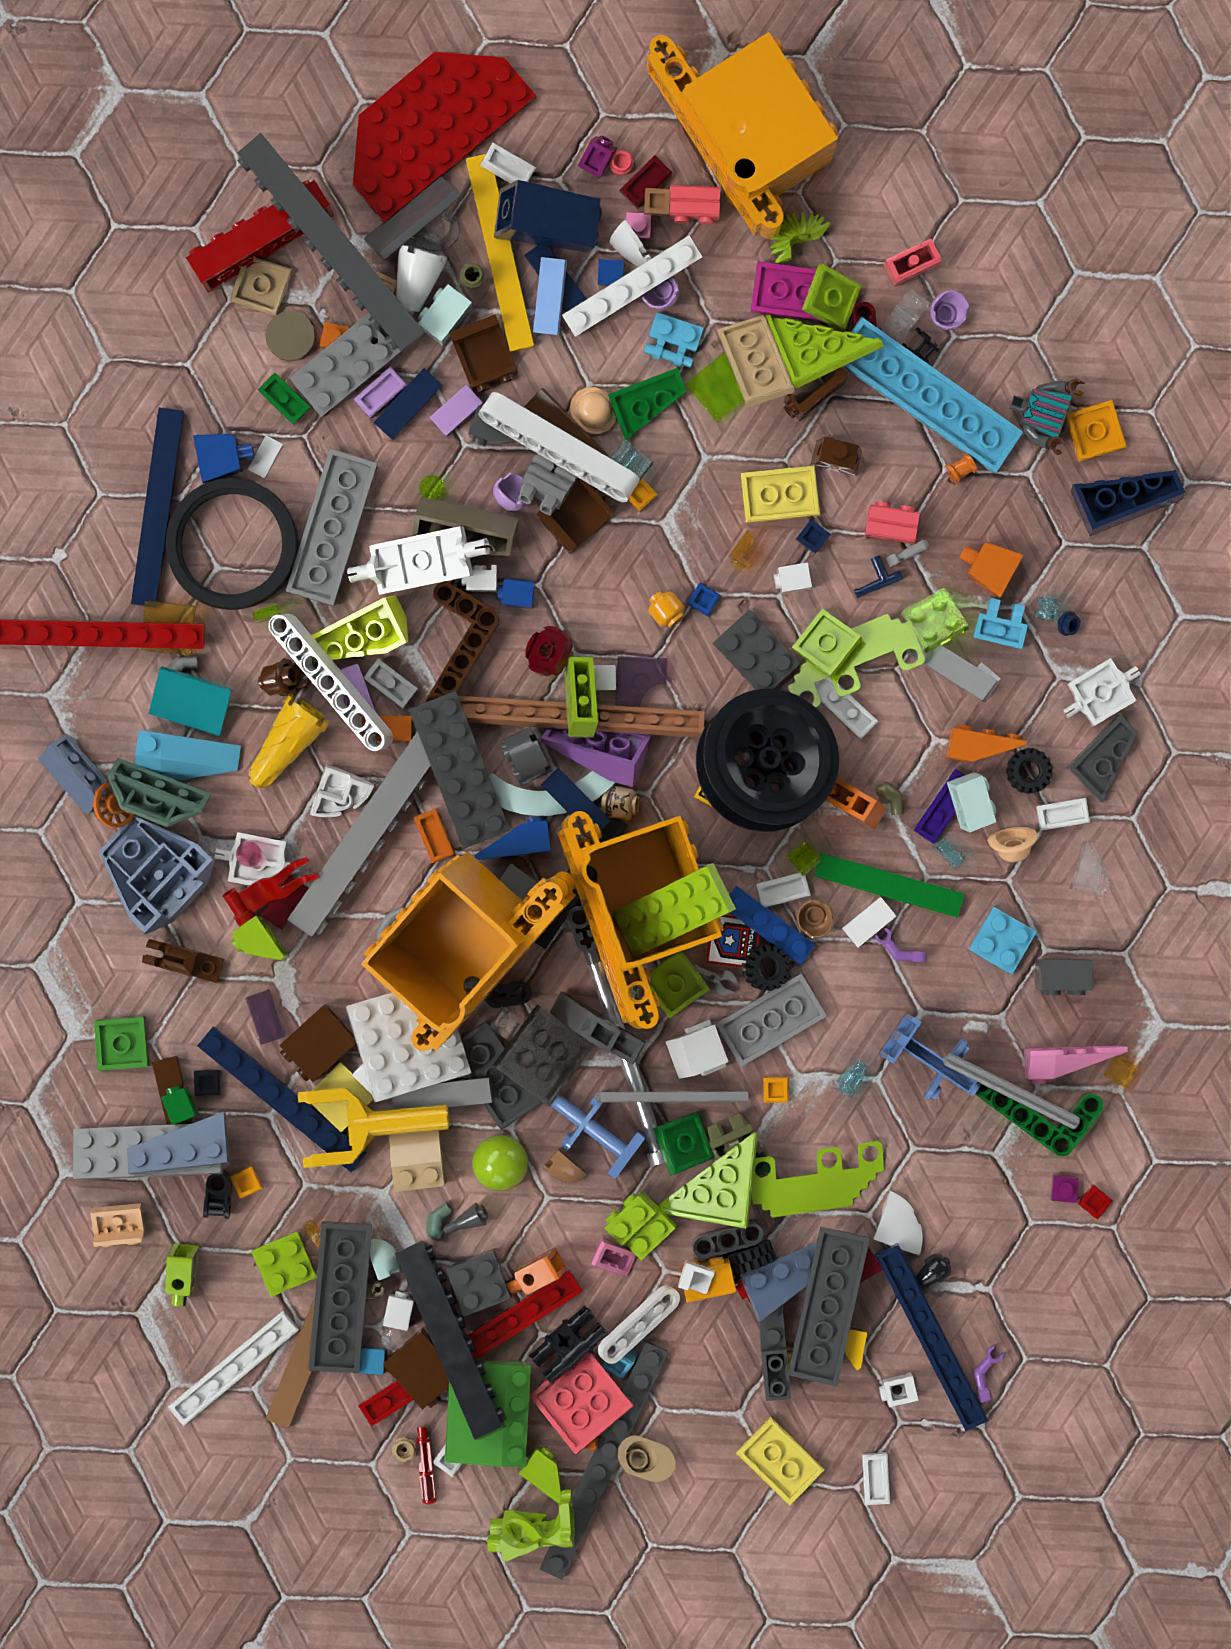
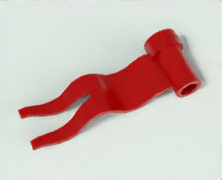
M307 856L291 862L272 877L257 880L240 892L232 888L222 895L233 912V918L239 927L255 917L254 912L273 900L283 899L292 894L301 885L320 877L318 873L303 875L282 887L279 886L293 871L309 862Z

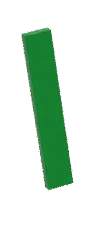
M820 853L814 877L956 918L959 916L965 895L957 891L825 853Z

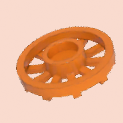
M106 782L95 791L92 807H94L96 818L107 827H123L130 823L135 814L130 812L128 814L120 809L114 791L113 795L110 791L109 786L111 783ZM104 789L106 790L108 797L102 794ZM101 798V799H103L105 802H104V803H99V799ZM100 807H105V810L101 812ZM106 813H109L108 819L104 817ZM120 813H121L124 817H126V819H125L123 822H121V820H120V817H119V814H120ZM113 815H115L117 824L111 823Z

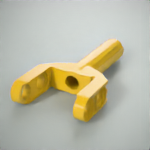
M347 1088L297 1092L298 1103L318 1104L349 1101V1105L346 1107L349 1145L352 1146V1151L312 1154L309 1157L303 1158V1168L352 1164L375 1136L449 1130L450 1127L447 1104L373 1111Z

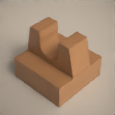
M645 188L644 215L669 216L670 189Z

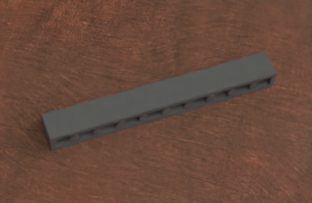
M262 133L258 134L237 152L240 156L237 160L246 172L250 169L257 177L254 182L263 192L268 190L274 197L270 200L279 212L284 209L290 216L287 222L296 232L301 230L306 236L303 240L312 252L317 249L323 256L320 262L329 272L333 269L339 277L336 281L345 292L350 289L356 296L352 299L361 311L366 309L370 313L371 317L368 320L377 330L381 328L388 335L385 340L393 350L399 348L400 351L404 350L424 333L420 325Z

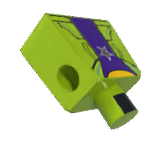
M174 1243L167 1256L165 1293L172 1294L171 1304L173 1306H186L187 1296L191 1295L195 1287L199 1246Z

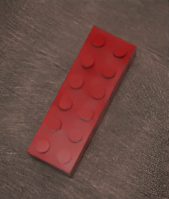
M315 179L311 182L309 180L302 182L331 218L335 216ZM274 205L268 208L263 206L253 213L254 216L247 221L242 219L233 224V229L227 233L221 232L213 236L209 244L204 247L199 245L193 248L186 259L207 292H210L238 275L241 267L246 266L247 269L256 262H253L256 257L264 259L304 235L301 230L296 232L287 222L290 216L284 209L279 212Z

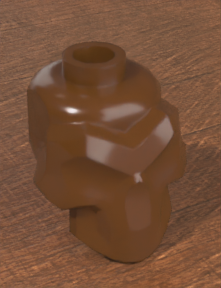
M286 658L273 665L263 667L258 678L260 688L269 696L296 695L298 688H304L310 681L296 662L292 663L291 660Z

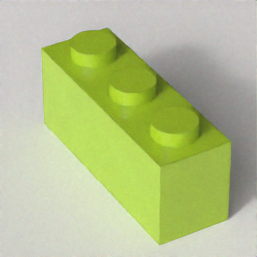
M569 657L564 671L569 737H594L598 724L593 657Z

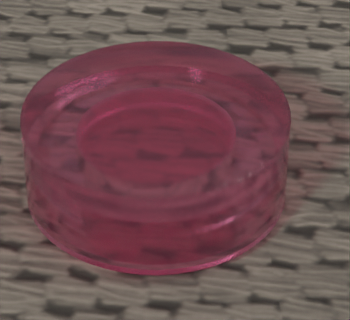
M248 841L239 845L236 850V858L241 865L253 867L260 862L262 852L256 843Z

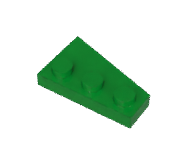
M674 368L607 394L624 440L627 441L639 429L684 394L686 389L678 368Z

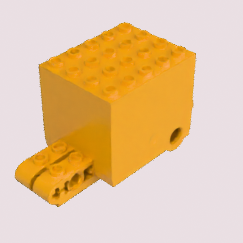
M769 32L701 76L694 66L689 67L685 61L687 58L686 53L680 45L676 46L665 35L654 37L650 42L649 55L646 59L648 74L723 187L726 201L737 209L754 236L760 234L766 239L776 237L781 230L784 217L781 209L783 203L779 195L831 163L838 141L837 135L839 133L832 122H827L823 116L825 111L818 100L814 102L809 94L811 93L809 85L804 79H799L795 73L797 71L796 65L791 58L786 59L782 53L784 49L781 42L776 36L773 38ZM677 73L679 76H672L670 74ZM741 159H748L755 166V172L749 178H741L735 172V165Z
M582 811L574 812L563 820L562 830L557 832L570 869L569 874L574 879V888L577 890L622 1022L629 1023L636 1029L652 1028L659 1019L657 1007L660 1006V1002L656 992H651L649 983L652 982L651 976L647 968L643 969L642 964L722 937L721 931L724 929L721 919L719 917L634 957L612 912L701 869L698 868L696 862L698 858L697 849L694 844H690L687 836L690 834L689 826L686 820H682L681 816H677L600 843L599 838H602L598 824H593L592 819L587 813ZM579 822L581 824V827L574 828L572 823ZM585 834V837L577 840V836ZM587 865L593 867L597 873L595 882H592L587 875ZM633 986L639 991V996L636 1000L630 994ZM643 1013H646L647 1017H645L643 1021H640L639 1016H642Z
M469 852L462 856L457 854L429 877L428 883L411 898L412 902L397 914L396 920L391 925H388L379 935L380 939L365 951L364 955L367 958L361 963L364 968L418 1016L416 1022L419 1025L411 1035V1042L416 1049L427 1051L433 1048L437 1051L456 1032L479 1004L488 997L494 987L576 895L572 892L575 885L574 879L569 873L557 872L548 880L543 877L527 893L528 896L523 901ZM470 976L478 977L480 981L469 993L465 989V980Z

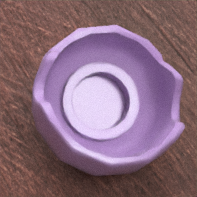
M671 276L643 294V301L654 309L663 310L670 308L679 297L677 279Z
M956 290L945 291L937 295L932 301L930 318L936 327L943 330L956 329L966 320L969 303L964 294Z
M508 473L504 478L500 477L494 484L493 496L498 504L508 511H519L527 505L518 499L521 491L519 489L523 479L522 476Z

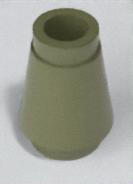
M469 263L461 269L460 279L465 286L477 288L483 283L485 272L480 265ZM472 276H476L477 280L471 282L469 278Z

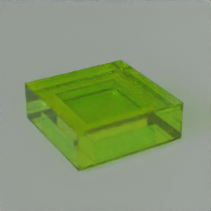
M273 604L253 611L252 615L254 621L260 623L271 619L275 615H279L280 611Z
M806 841L786 856L802 876L822 861Z

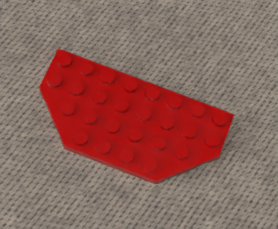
M433 52L359 114L353 187L385 223L436 179L444 176L536 99V94L504 57Z

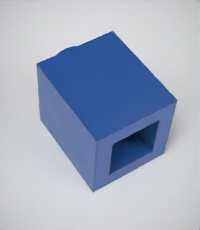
M504 579V585H499L498 600H502V606L532 609L535 584L534 582Z

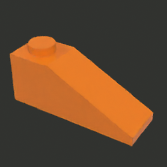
M838 778L830 795L825 800L873 830L887 810L886 807L874 798Z

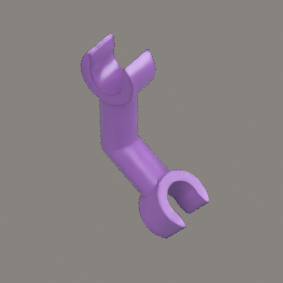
M884 927L888 933L886 940H880L875 934L876 940L885 946L894 960L926 962V952L900 951L891 939L889 929Z
M994 1345L987 1349L986 1357L974 1371L978 1397L981 1403L991 1401L984 1374L994 1363L1001 1361L1003 1358V1353L995 1359L991 1358L990 1353L995 1348Z

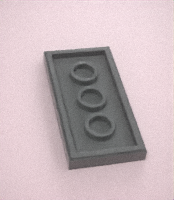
M440 176L385 223L383 222L367 235L364 240L383 259H386L456 201L461 194L454 186Z
M488 1020L460 1037L471 1070V1074L465 1075V1078L490 1077L493 1102L484 1103V1106L500 1130H503L543 1103Z

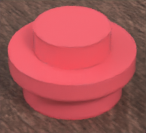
M625 150L615 151L609 160L611 171L617 175L628 174L634 165L632 155Z

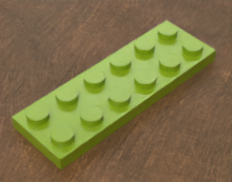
M711 863L612 912L633 956L636 957L715 920L736 908L714 863Z

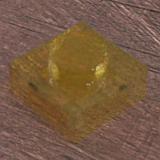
M1117 1055L1114 1056L1103 1075L1123 1088H1127L1139 1067Z

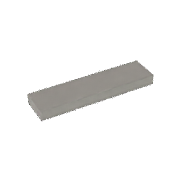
M920 632L917 636L925 657L923 665L985 703L998 686V680ZM908 649L906 651L909 656L915 660L918 659L916 650Z
M490 1077L442 1082L392 1098L393 1109L446 1104L447 1107H457L493 1102Z

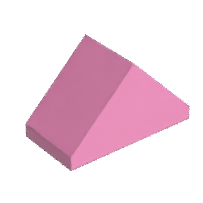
M602 1237L591 1264L627 1276L636 1255L631 1250Z

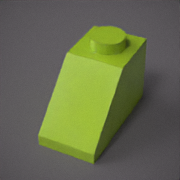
M537 1445L527 1458L526 1466L519 1469V1474L559 1504L562 1490L558 1462L554 1458L556 1454L546 1446L541 1448Z

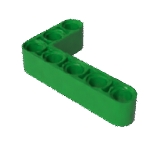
M987 1086L984 1090L975 1093L976 1096L1052 1153L1061 1157L1067 1156L1073 1151L1103 1110V1101L1098 1095L1088 1092L1082 1094L1069 1110L1070 1113L1078 1116L1081 1120L1080 1129L1072 1131L1070 1127L1062 1123L1056 1127L1035 1110L1007 1097L1004 1105L997 1106L994 1098L999 1092ZM1088 1098H1094L1096 1101V1107L1092 1111L1085 1109V1101ZM1018 1108H1024L1027 1112L1025 1119L1022 1121H1017L1014 1117V1113ZM1039 1123L1046 1125V1132L1042 1136H1037L1034 1131L1035 1126ZM1059 1138L1066 1140V1147L1062 1151L1055 1149V1142Z

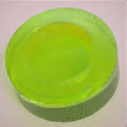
M434 475L424 477L419 484L420 494L422 497L438 500L444 493L442 480Z

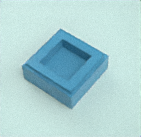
M361 1347L359 1373L383 1375L385 1349Z

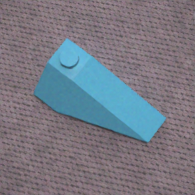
M139 730L135 764L177 781L238 771L242 746Z

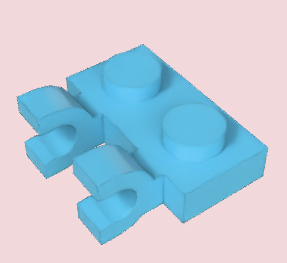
M989 598L986 615L978 614L973 638L1022 649L1028 627L1027 624L1021 623L1025 606L1013 604L1011 619L1006 620L997 617L1001 600Z

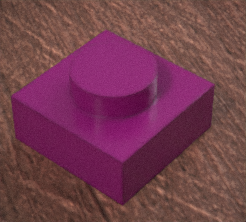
M1053 1175L1050 1200L1077 1203L1079 1178Z

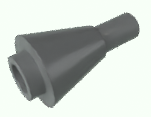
M474 1203L457 1217L455 1221L444 1225L443 1231L446 1235H449L459 1229L485 1226L488 1213L483 1205L479 1206L478 1203Z

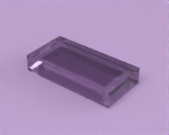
M270 989L245 998L261 1045L286 1037Z

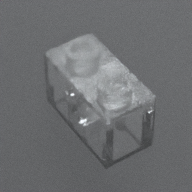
M910 288L881 326L880 330L901 344L926 311L930 302Z

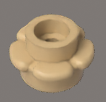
M401 1437L392 1446V1453L400 1462L412 1460L416 1455V1444L412 1439ZM403 1447L407 1448L406 1452L402 1451Z

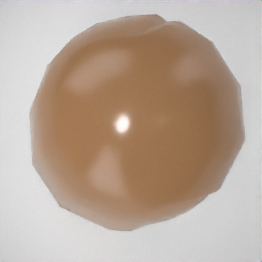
M820 899L807 900L799 907L796 915L799 929L813 939L822 938L827 935L834 924L832 908Z

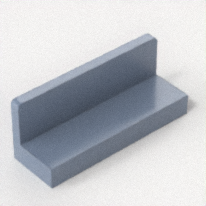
M66 733L46 748L39 757V761L83 812L88 814L94 809L92 803L95 791L108 781ZM110 785V791L111 793H113L112 786ZM104 789L102 794L108 797L106 790Z

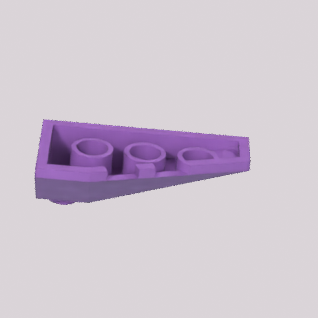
M547 728L541 737V742L609 781L633 787L642 772L652 735L595 731L594 737H569L568 729Z

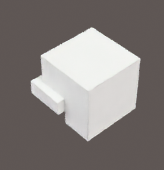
M710 1020L685 1029L686 1034L665 1041L679 1079L695 1076L700 1073L704 1076L727 1067L728 1059L715 1024L711 1025Z

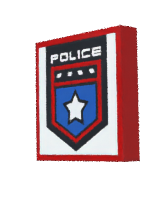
M723 915L720 917L724 929L721 931L722 937L708 941L706 963L742 967V963L747 961L743 959L744 956L750 955L748 951L756 949L755 946L759 945L760 935L735 916Z

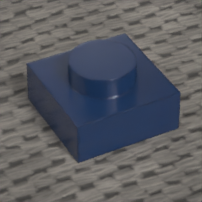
M811 519L795 540L813 554H816L830 536V533Z

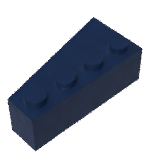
M1176 470L1144 474L1137 477H1122L1109 481L1100 480L1087 484L1078 483L1073 484L1070 491L1089 536L1183 499L1186 493Z

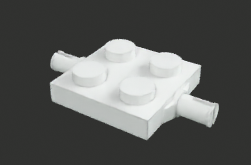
M1111 658L1067 684L1074 695L1075 703L1063 709L1064 714L1073 709V711L1066 714V717L1069 719L1081 711L1086 715L1092 727L1137 701L1130 690L1129 681L1140 676V671L1130 675L1138 670L1134 666L1123 673L1117 669Z
M237 832L235 845L232 850L227 851L216 848L215 853L225 854V856L215 854L214 857L215 859L229 861V882L249 886L257 880L274 876L290 864L285 859L287 842ZM295 870L292 873L298 875L299 870Z

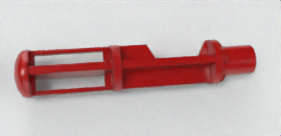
M427 1426L417 1427L418 1437L416 1438V1443L420 1444L422 1461L419 1462L422 1503L430 1505L437 1501L431 1438L428 1436Z

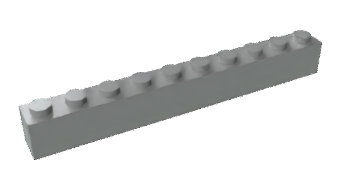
M418 733L412 738L318 874L320 877L314 880L287 919L311 937H314L316 933L318 935L323 933L328 925L325 920L330 913L335 915L342 905L340 899L345 892L349 894L357 883L354 878L358 872L362 874L371 863L368 858L372 852L378 853L385 843V840L382 839L387 831L391 833L397 826L399 820L396 817L401 810L404 812L408 810L413 802V799L410 797L414 791L420 792L428 779L425 776L431 769Z

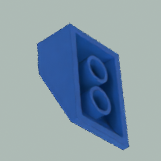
M541 816L527 818V823L520 824L475 854V858L477 860L551 851L548 821H542Z

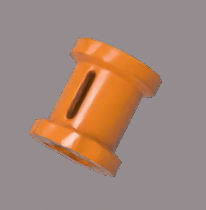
M964 453L963 457L950 465L948 463L945 465L947 473L955 484H958L960 479L969 473H976L978 471L975 462L967 453Z

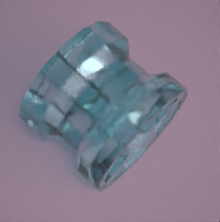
M1038 597L1037 604L1039 606L1038 610L1035 611L1034 617L1042 620L1058 621L1059 615L1057 612L1058 608L1061 607L1062 601Z

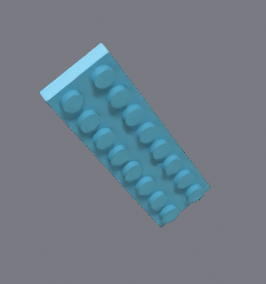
M860 318L851 332L862 334L866 338H880L884 347L842 367L962 452L969 454L972 459L986 469L996 473L1023 431L866 319Z

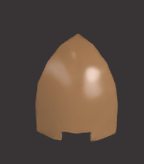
M559 1148L543 1166L547 1172L562 1182H577L588 1175L587 1172Z

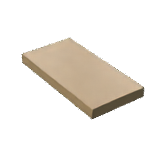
M765 315L717 330L747 408L795 392Z

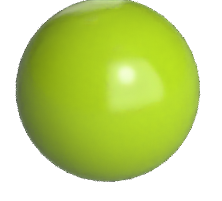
M495 1135L483 1140L477 1146L472 1158V1168L475 1177L484 1187L493 1191H506L516 1187L525 1177L528 1169V1157L525 1149L517 1140L506 1135Z

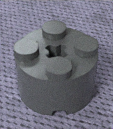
M531 726L503 739L504 742L501 743L503 753L508 762L513 760L514 765L511 767L519 784L523 782L527 784L552 772Z

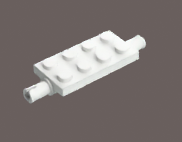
M464 526L371 545L369 546L371 552L370 561L365 565L349 567L347 573H357V575L349 576L348 578L351 583L371 579L377 584L379 595L473 576L470 558L490 554V547L480 549L481 546L489 545V542L484 538L467 543Z

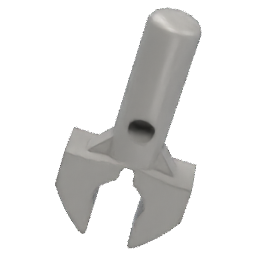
M922 540L907 549L890 555L886 558L889 567L898 565L928 549L929 544L926 540Z
M697 964L694 965L702 978L715 984L716 993L720 995L733 993V991L725 989L720 980L728 979L737 984V980L732 972L725 970L722 974H716Z

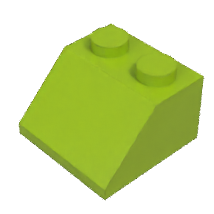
M261 915L253 917L231 933L234 937L231 941L239 952L244 951L245 954L276 960H284L289 957V954Z

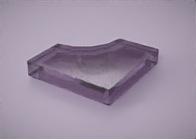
M618 656L615 706L640 707L642 698L649 689L656 685L666 684L667 658Z

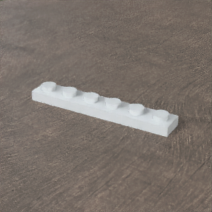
M690 235L562 314L574 336H577L702 258V255Z

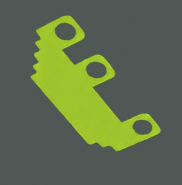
M886 614L851 628L860 634L863 639L835 675L830 677L806 660V663L799 666L801 672L794 675L795 683L788 686L789 691L798 696L804 691L812 692L814 695L812 705L818 707L821 704V699L815 682L830 677L838 696L843 697L858 691L861 687L854 666L894 651L901 669L905 671L922 665L925 657L911 622L908 621L902 624L900 619L891 620L889 615ZM907 649H914L918 653V659L913 664H906L902 659V655ZM843 675H850L854 679V685L849 690H842L838 685V681Z
M872 1141L861 1143L858 1146L859 1168L843 1170L841 1149L839 1147L823 1148L818 1150L816 1154L818 1174L776 1179L775 1160L773 1157L755 1158L752 1202L754 1205L761 1204L763 1211L770 1210L772 1218L852 1206L853 1199L860 1197V1190L867 1189L868 1182L876 1179V1173L884 1171L882 1143ZM868 1146H874L878 1150L877 1158L871 1162L863 1158V1151ZM827 1152H833L837 1156L836 1164L830 1168L822 1164V1157ZM763 1161L769 1163L771 1167L770 1173L765 1177L757 1176L755 1173L756 1165Z

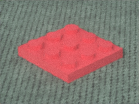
M593 1353L591 1355L588 1354L579 1362L574 1370H568L553 1385L546 1380L529 1395L575 1455H578L634 1407V1404Z

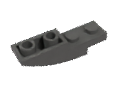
M563 991L560 992L549 1012L588 1041L608 1053H614L632 1065L646 1043L641 1038L604 1018L603 1014Z
M781 1305L762 1321L758 1322L766 1401L791 1399L783 1305Z

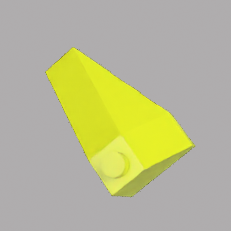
M388 596L313 634L312 637L332 660L388 653L408 642L407 617L397 596ZM313 657V662H318V660L315 657Z

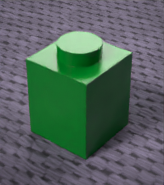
M180 1084L166 1090L167 1095L161 1097L172 1125L199 1114L188 1086L182 1089Z

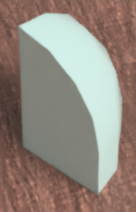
M371 1239L370 1259L378 1281L389 1277L390 1274L402 1271L395 1255L397 1253L395 1248L384 1240Z

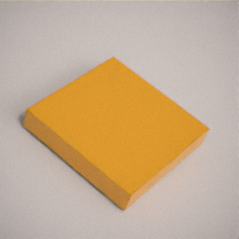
M1113 400L1066 414L1065 421L1078 462L1127 448Z

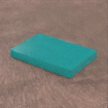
M161 666L148 714L220 736L233 688Z

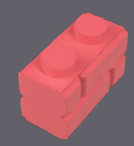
M671 185L669 219H674V223L688 224L689 220H699V224L712 225L714 221H719L720 187Z
M930 238L922 242L921 245H916L886 259L884 267L893 286L896 287L938 267L942 260Z
M876 501L875 505L871 504L869 506L864 536L914 544L920 513L914 512L915 508L911 506L900 505V509L890 508V503Z

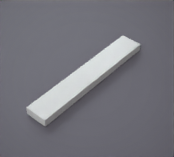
M283 1310L168 1406L169 1410L185 1426L300 1328Z

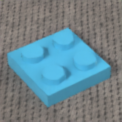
M992 907L968 950L1012 975L1037 931L996 907Z

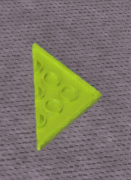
M770 314L765 316L796 389L884 347L880 338H866L862 334L848 331L843 333L834 331L833 328L816 324L811 326L803 324L802 321L775 318Z
M758 1132L752 1133L658 1206L667 1215L746 1229L749 1222Z

